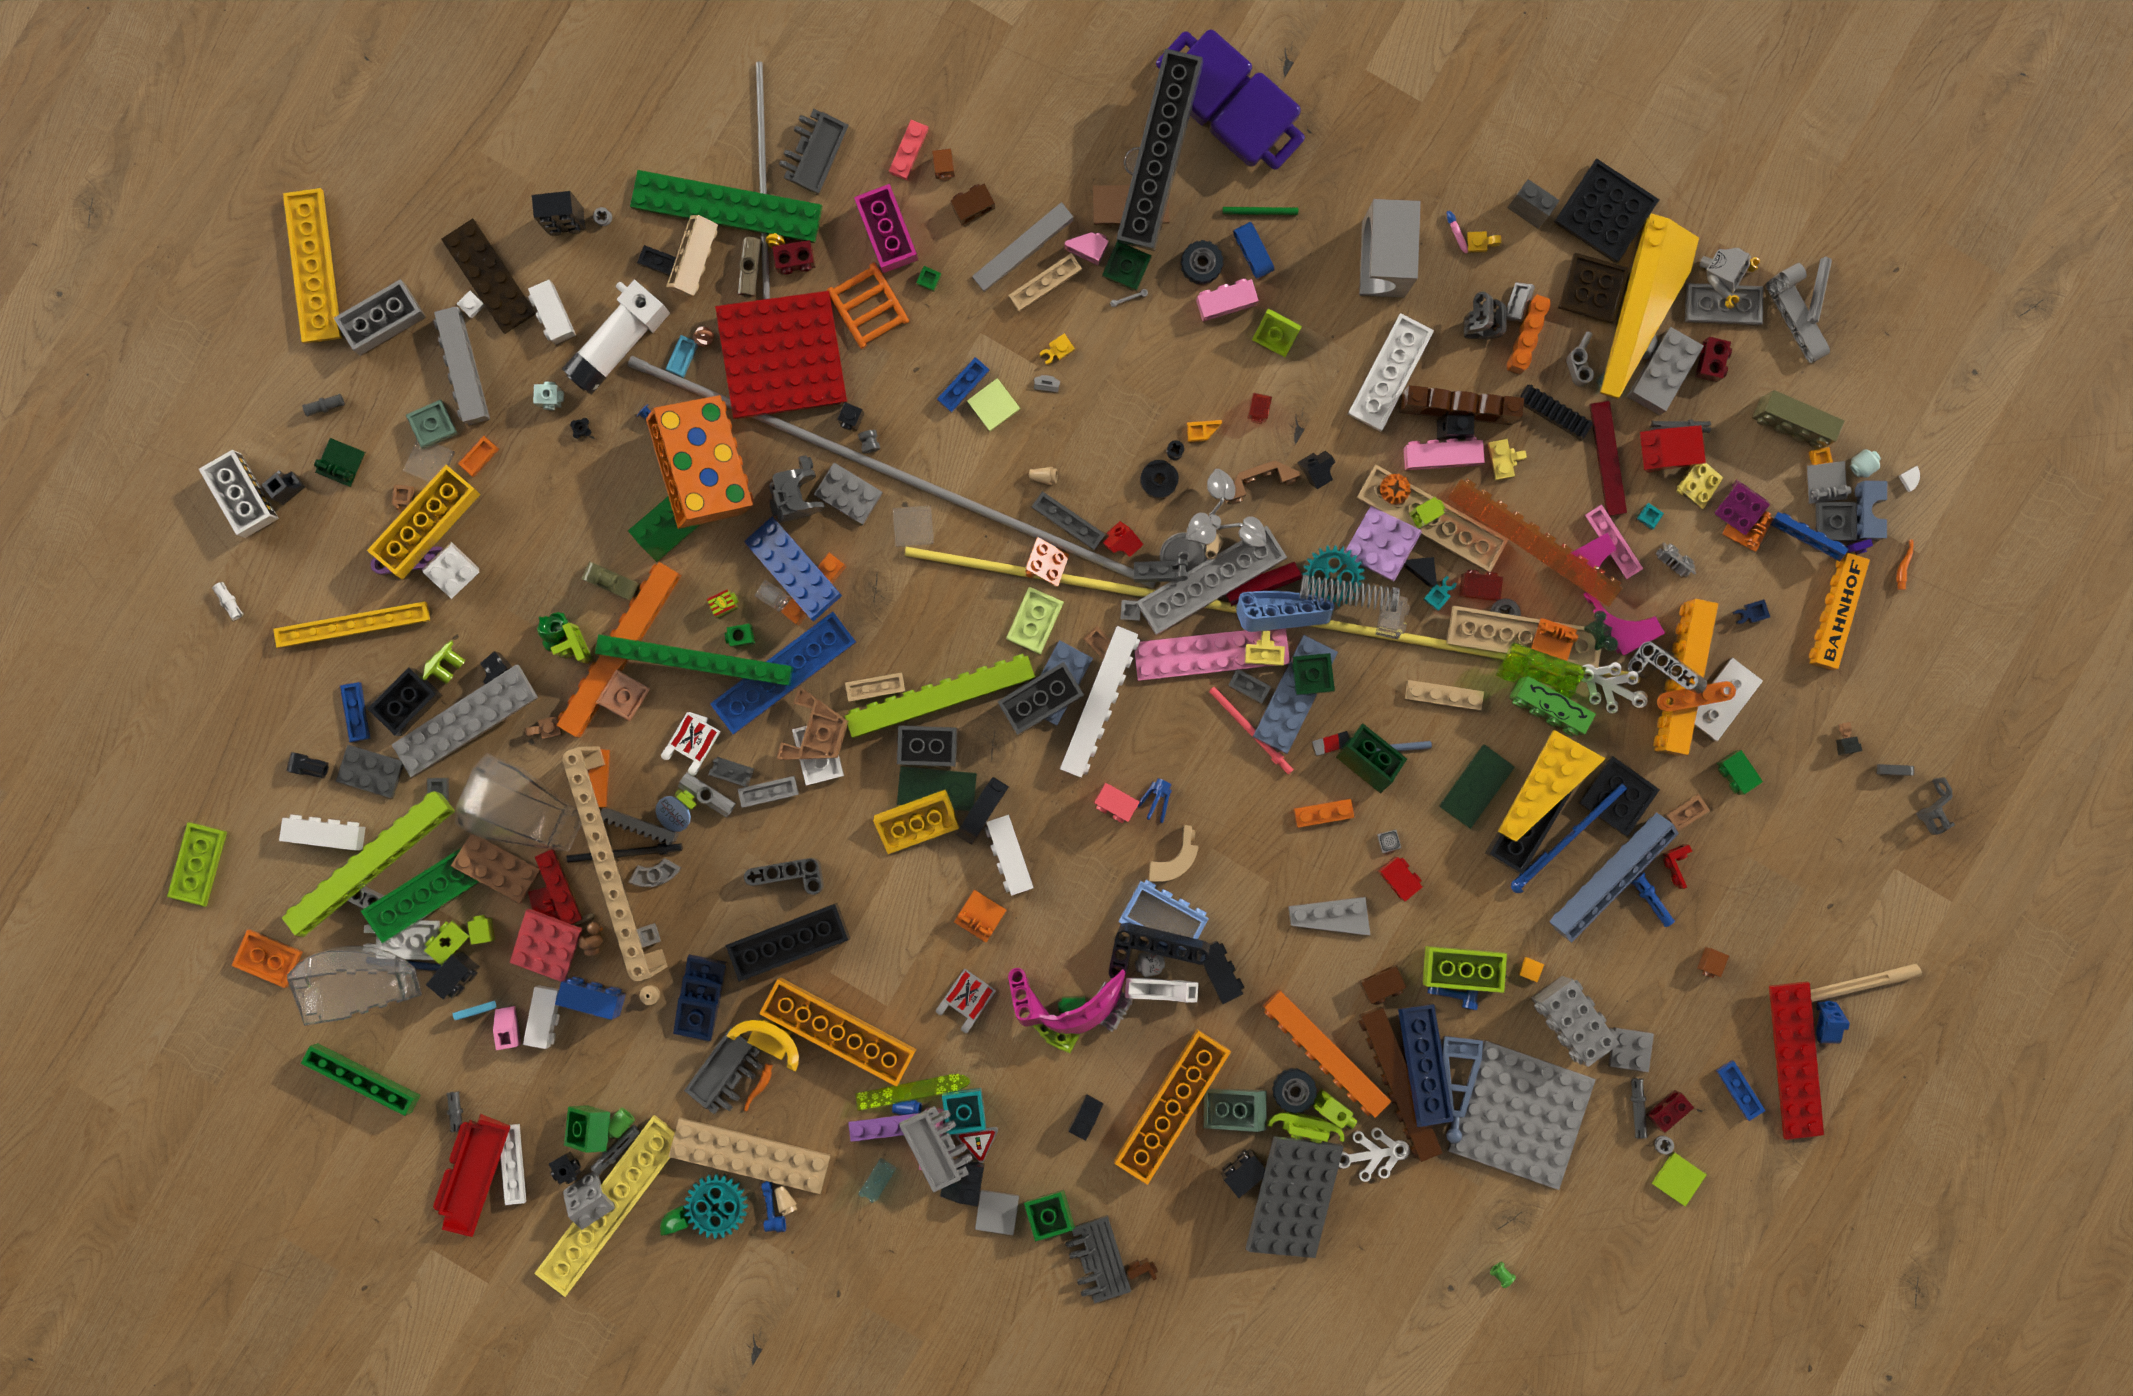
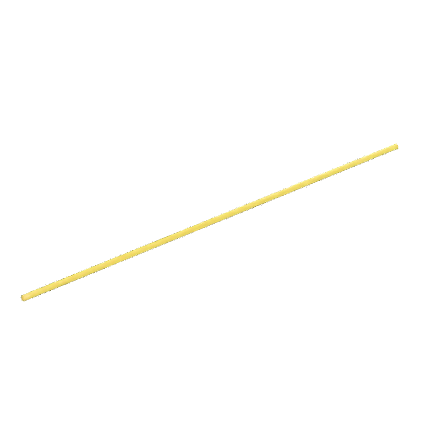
M906 547L905 556L1027 577L1026 567ZM1062 574L1060 583L1138 597H1145L1156 591L1154 589ZM1034 576V577H1033V578H1035V579L1043 580L1042 578H1040V577H1038V576ZM1216 600L1204 608L1236 613L1237 604L1231 606L1229 602ZM1330 620L1327 624L1312 625V627L1577 673L1583 666L1571 663L1563 666L1545 659L1446 644L1447 640L1333 620ZM1621 670V673L1617 676L1625 675L1629 672ZM1610 673L1600 675L1606 678L1615 677ZM1634 676L1629 677L1631 680L1636 679Z

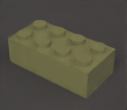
M1775 390L1760 398L1752 417L1760 425L1774 427L1775 431L1782 434L1788 433L1792 435L1793 439L1798 441L1804 440L1810 443L1811 447L1817 449L1836 442L1845 420Z

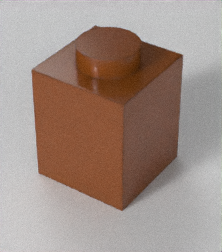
M951 148L932 151L936 179L949 180L951 177H955Z
M1705 947L1697 969L1702 970V975L1707 977H1721L1729 955Z

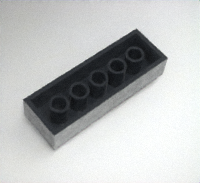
M1573 790L1517 841H1513L1497 832L1485 854L1517 874H1523Z
M835 903L725 946L740 982L848 941L851 938L838 903Z

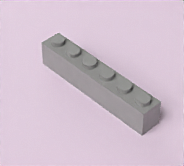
M455 306L434 312L435 319L433 321L435 328L440 333L438 341L441 348H444L445 355H443L445 365L449 367L448 379L450 384H453L455 390L452 394L459 406L457 413L460 421L467 425H472L490 420L462 311Z

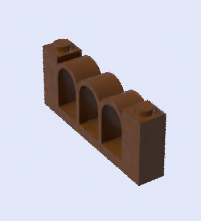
M1409 385L1401 394L1399 413L1440 418L1447 415H1474V421L1513 425L1523 417L1524 398L1503 397L1494 394L1478 395L1467 391L1451 392L1446 389Z

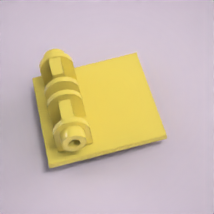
M1707 463L1690 466L1688 471L1685 472L1686 476L1682 477L1683 480L1676 487L1678 494H1685L1702 509L1705 508L1723 479Z

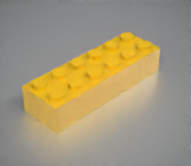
M445 465L367 551L403 580L481 494L450 467Z

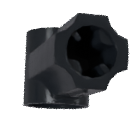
M291 752L286 769L287 772L325 778L329 770L328 762Z

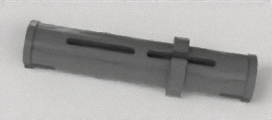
M1693 419L1688 421L1652 420L1650 427H1657L1650 428V430L1702 425V432L1710 433L1711 427L1709 426H1711V422L1694 421Z
M1638 1078L1631 1079L1632 1096L1630 1099L1633 1102L1635 1138H1648L1645 1101L1647 1099L1644 1096V1079L1639 1078L1638 1080Z
M632 1125L612 1147L602 1153L603 1155L591 1166V1169L597 1175H600L610 1164H614L616 1158L641 1133L640 1129ZM629 1137V1139L620 1148H618ZM615 1152L605 1163L603 1162L609 1155Z

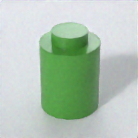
M621 1107L610 1119L608 1136L620 1138L635 1121L632 1114Z

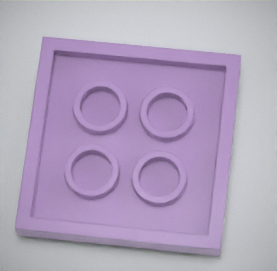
M1370 506L1345 552L1351 549L1350 556L1352 557L1357 554L1358 556L1355 561H1362L1360 566L1394 582L1422 531Z

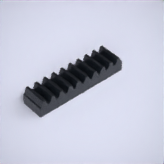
M1527 384L1519 396L1524 398V407L1581 441L1593 425L1591 420L1580 416L1578 412H1573L1571 408H1567L1565 404H1560L1558 400L1547 396L1545 392H1540V389L1534 388L1533 385Z

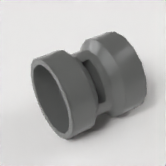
M867 430L858 434L859 440L862 442V453H872L881 449L879 442L876 440L878 436L876 430Z

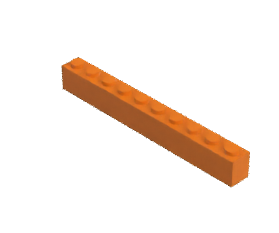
M661 562L654 564L650 569L649 574L651 575L648 580L642 582L639 587L640 592L638 596L632 598L629 603L630 608L628 612L622 614L619 619L620 624L618 628L613 629L609 636L641 641L682 575ZM599 655L597 661L590 665L588 669L589 674L586 679L583 678L578 684L579 690L576 695L573 694L568 700L567 704L569 706L566 711L563 710L558 716L557 720L559 722L557 726L571 735L581 738L601 706L596 701L616 669L622 672L629 659Z

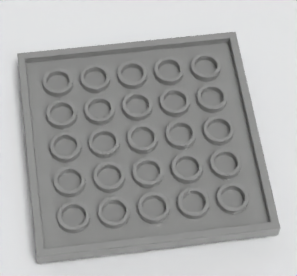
M1484 1040L1482 1061L1465 1117H1460L1459 1121L1462 1139L1456 1144L1450 1143L1448 1151L1559 1190L1596 1079Z

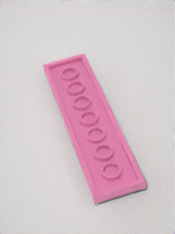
M1286 628L1266 630L1270 631V641H1274V646H1285L1284 665L1289 664ZM1243 630L1139 642L1137 649L1134 650L1138 681L1278 665L1245 663L1246 644L1256 645L1257 640H1261L1262 631L1248 632Z

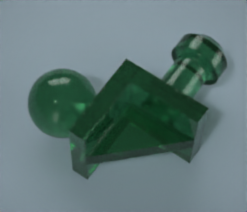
M1603 611L1595 612L1594 618L1596 620L1585 626L1584 630L1593 634L1596 640L1595 650L1598 651L1604 647L1608 651H1614L1618 647V640L1610 637L1612 627L1603 623L1607 616Z

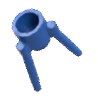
M1159 778L1156 783L1152 782L1137 806L1140 807L1154 790L1153 793L1156 797L1147 815V820H1150L1160 797L1164 798L1165 796L1160 823L1164 822L1169 796L1172 792L1170 790L1172 784Z

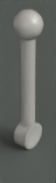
M1142 289L1140 293L1117 301L1112 300L1110 305L1116 307L1118 304L1140 296L1146 297L1148 291Z

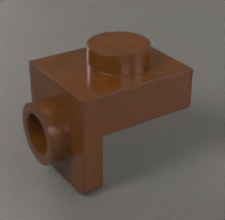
M1147 1258L1140 1262L1135 1260L1128 1265L1127 1274L1131 1280L1149 1271L1153 1281L1157 1279L1156 1273L1158 1270L1154 1262H1149Z

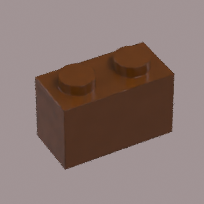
M976 184L969 189L970 191L964 194L962 192L958 193L950 200L951 206L961 225L995 209V203L985 184Z
M1395 965L1359 981L1368 1002L1375 1005L1386 1001L1385 998L1390 995L1395 997L1402 994V990L1406 988Z

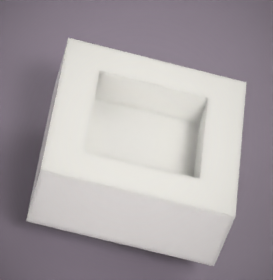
M471 291L457 303L471 318L485 306Z

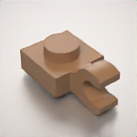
M558 716L538 720L539 726L525 728L526 736L541 734L542 739L561 736V728L557 726L559 722L557 720Z

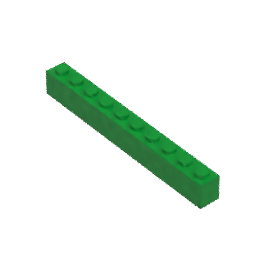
M599 634L595 654L787 686L791 685L793 667L788 665Z

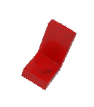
M1682 844L1663 853V862L1673 875L1671 880L1674 886L1679 889H1685L1687 885L1675 859L1680 861L1688 857L1687 854L1692 852L1689 844Z

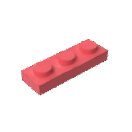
M914 120L910 121L889 169L890 174L905 180L908 179L929 130L928 126Z

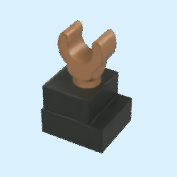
M1851 723L1839 724V731L1843 739L1836 740L1838 755L1861 752L1862 746L1858 742V737H1851Z

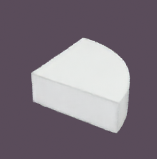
M1918 466L1899 475L1908 492L1915 489L1919 483L1920 471Z

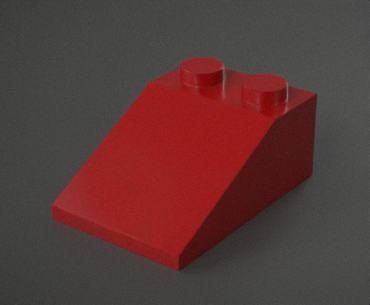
M1702 425L1640 432L1643 465L1646 472L1706 464Z

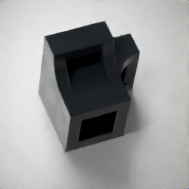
M1323 451L1319 455L1312 453L1297 462L1314 488L1319 489L1333 480L1330 470L1336 462L1327 451Z
M277 471L261 484L270 497L282 505L305 488L298 476L292 471L285 475L283 472Z
M493 651L480 663L486 672L483 683L487 684L512 668L500 652Z

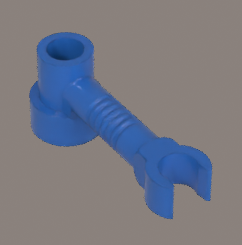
M1440 987L1428 988L1429 994L1462 999V1008L1478 1010V991L1476 990L1461 992Z
M765 1181L762 1183V1191L765 1196L768 1220H764V1231L785 1232V1217L775 1216L772 1182Z

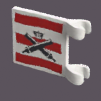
M687 712L669 744L661 754V758L669 760L674 750L694 760L688 769V773L695 776L721 731Z

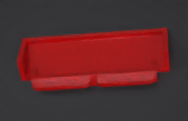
M480 1114L478 1122L469 1120V1122H463L460 1125L449 1158L450 1163L454 1164L453 1169L448 1168L445 1170L433 1204V1208L438 1211V1214L445 1216L442 1230L473 1237L510 1130V1125Z

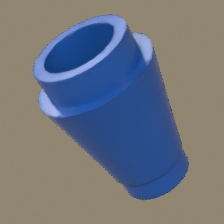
M917 1100L893 1102L892 1113L908 1115L922 1112V1103L917 1102Z

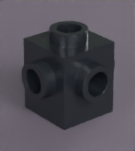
M571 1151L549 1163L552 1170L551 1175L555 1181H558L559 1185L563 1182L569 1184L577 1180L576 1175L581 1172L580 1162L577 1158L573 1157Z

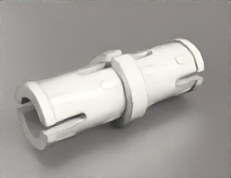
M224 582L217 583L212 587L221 601L220 605L227 610L232 621L244 615L235 602L236 598L229 593Z

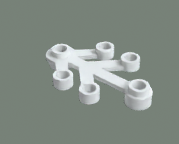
M1617 662L1599 668L1586 664L1579 669L1578 676L1580 680L1588 685L1590 703L1596 705L1601 702V694L1597 692L1596 682L1603 687L1607 700L1606 709L1609 713H1616L1618 711V702L1615 701L1612 691L1631 700L1632 704L1637 708L1646 706L1648 696L1644 691L1633 693L1618 685L1626 682L1634 685L1638 682L1639 675L1637 672L1631 671L1628 674L1617 676L1621 673V665ZM1617 667L1619 670L1614 671L1612 668ZM1610 673L1615 677L1604 678L1600 675ZM1634 676L1636 679L1631 680L1629 677ZM1593 696H1597L1598 699L1595 700V699H1593L1592 697H1593Z
M1375 1127L1371 1131L1372 1137L1375 1140H1381L1390 1147L1381 1149L1364 1137L1361 1131L1357 1130L1353 1132L1352 1139L1356 1143H1361L1370 1151L1354 1154L1342 1152V1156H1345L1346 1160L1343 1163L1340 1162L1339 1167L1344 1169L1349 1167L1351 1162L1371 1159L1366 1168L1359 1171V1178L1363 1182H1367L1371 1179L1372 1172L1382 1158L1390 1156L1385 1166L1378 1168V1175L1386 1179L1390 1176V1171L1396 1162L1408 1157L1410 1153L1409 1145L1402 1140L1393 1141L1380 1128ZM1377 1130L1381 1132L1379 1137L1374 1136V1132ZM1356 1134L1362 1135L1360 1140L1355 1139ZM1399 1146L1403 1148V1151L1401 1153L1396 1152V1149ZM1382 1169L1387 1170L1386 1175H1381ZM1367 1172L1368 1177L1363 1179L1361 1177L1362 1173Z

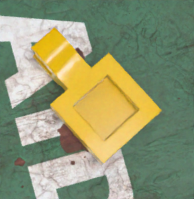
M1487 231L1467 233L1468 253L1487 252V246L1497 247L1501 244V235L1487 237Z

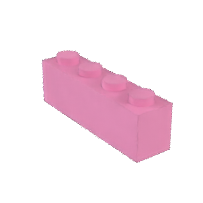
M1477 437L1466 438L1465 441L1447 439L1446 442L1439 443V440L1427 441V444H1420V441L1408 442L1409 445L1403 448L1405 471L1481 466L1485 463L1483 440H1477Z

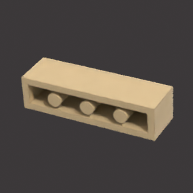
M700 215L690 216L666 286L667 288L685 296H694L697 293L700 276L705 271L706 259L711 254L710 247L712 241L717 236L716 229L718 224Z

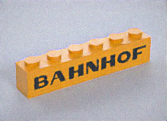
M1846 553L1841 561H1836V573L1830 581L1832 587L1830 593L1825 598L1826 607L1820 616V628L1814 636L1816 642L1809 653V658H1811L1809 664L1828 670L1839 669L1870 559Z

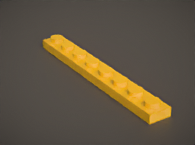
M424 601L273 629L276 648H283L430 621L428 603Z

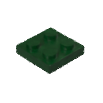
M1117 241L1102 277L1137 292L1152 255Z
M1331 653L1291 658L1296 696L1335 692Z

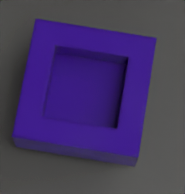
M1871 539L1848 545L1846 546L1848 548L1847 553L1855 552L1856 555L1865 553L1868 547L1873 546Z

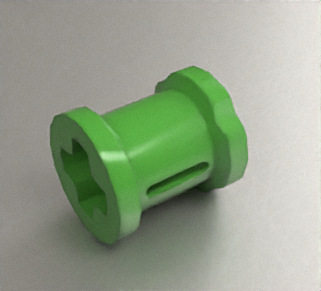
M1501 1261L1492 1267L1490 1274L1501 1282L1503 1288H1507L1514 1282L1516 1276L1511 1274Z

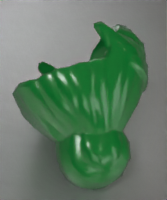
M552 613L549 617L539 616L537 632L543 640V646L549 652L552 651L551 647L560 644V641L566 635L562 625L567 624L568 619H566L564 613Z

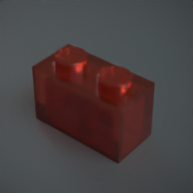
M1467 570V572L1461 574L1459 597L1499 601L1501 600L1503 577L1498 576V573L1486 572L1485 575L1479 574L1478 570Z

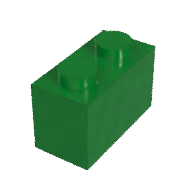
M1735 750L1717 762L1719 773L1730 782L1729 787L1735 794L1745 795L1763 782L1742 750Z

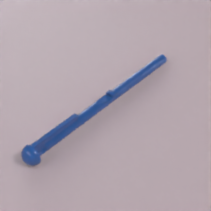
M1621 783L1578 825L1574 826L1570 834L1564 837L1548 853L1544 851L1526 868L1523 874H1520L1512 881V891L1518 894L1524 892L1521 888L1627 788Z

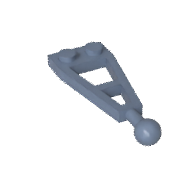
M1443 1036L1442 1053L1454 1119L1451 1122V1129L1446 1133V1138L1450 1143L1456 1144L1462 1139L1459 1121L1460 1117H1465L1482 1061L1483 1041ZM1449 1057L1474 1059L1467 1085L1451 1084ZM1452 1090L1464 1092L1459 1110H1454Z

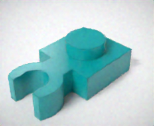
M1448 576L1442 579L1441 587L1436 584L1423 598L1436 611H1439L1451 597L1447 592L1453 590L1457 583H1453L1452 586H1447Z

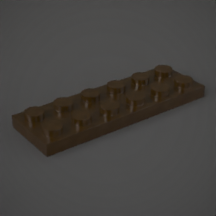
M473 218L441 238L504 334L536 314Z

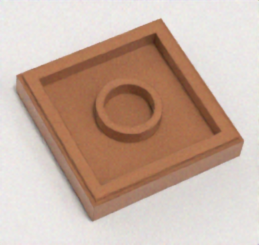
M616 669L596 702L624 719L631 721L650 688Z

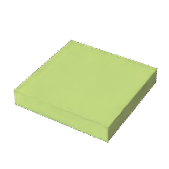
M998 378L967 400L968 404L990 432L1020 410V407Z

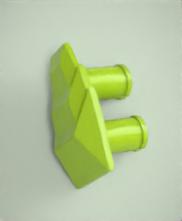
M453 640L447 642L440 651L436 652L431 659L426 661L423 680H426L432 674L445 684L451 680L453 674L440 666L441 660L445 659L457 669L462 666L465 659L451 650Z
M1044 1024L1033 1025L1040 1033V1036L1046 1040V1043L1067 1053H1071L1080 1034L1058 1033L1049 1029Z

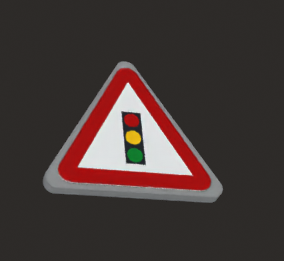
M990 1127L981 1131L956 1134V1138L962 1144H966L968 1151L980 1163H983L996 1137L998 1128Z

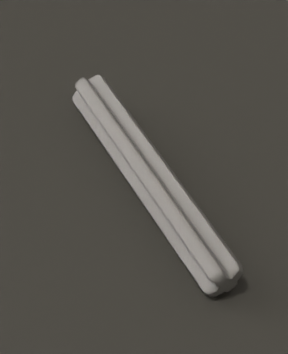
M1826 256L1820 259L1807 318V321L1811 324H1816L1820 319L1832 259Z

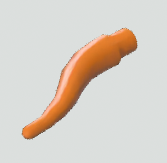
M1912 539L1909 541L1907 554L1897 570L1896 582H1898V590H1906L1907 569L1913 554Z
M765 1063L760 1081L746 1101L745 1112L748 1111L752 1100L768 1085L772 1075V1064Z

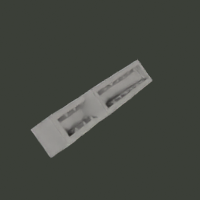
M1061 202L975 273L972 278L985 292L1042 248L1043 244L1073 222L1072 214Z

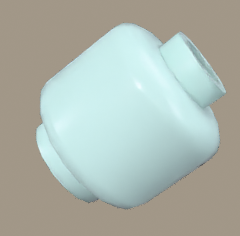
M1862 450L1851 459L1850 468L1857 477L1867 478L1880 469L1879 461L1881 457L1876 451Z

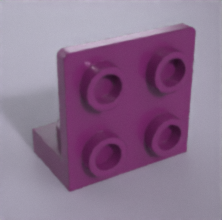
M1736 479L1732 484V491L1714 513L1746 535L1770 506V503Z

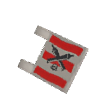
M964 969L936 1009V1013L942 1015L948 1005H950L968 1018L961 1027L964 1033H968L996 990Z

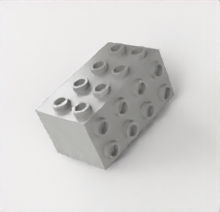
M1561 976L1531 999L1535 1003V1009L1546 1018L1545 1022L1548 1027L1558 1035L1557 1039L1569 1050L1568 1054L1572 1060L1580 1065L1583 1064L1589 1067L1620 1044L1617 1041L1618 1035L1612 1028L1609 1029L1605 1024L1607 1020L1602 1013L1596 1012L1594 1009L1595 1003L1589 996L1586 997L1583 994V987L1579 981Z

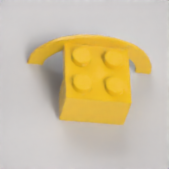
M764 1018V1020H749L737 1024L726 1035L735 1041L740 1034L752 1031L747 1043L780 1060L787 1053V1068L796 1072L799 1055L791 1031L783 1027L780 1029L772 1021Z

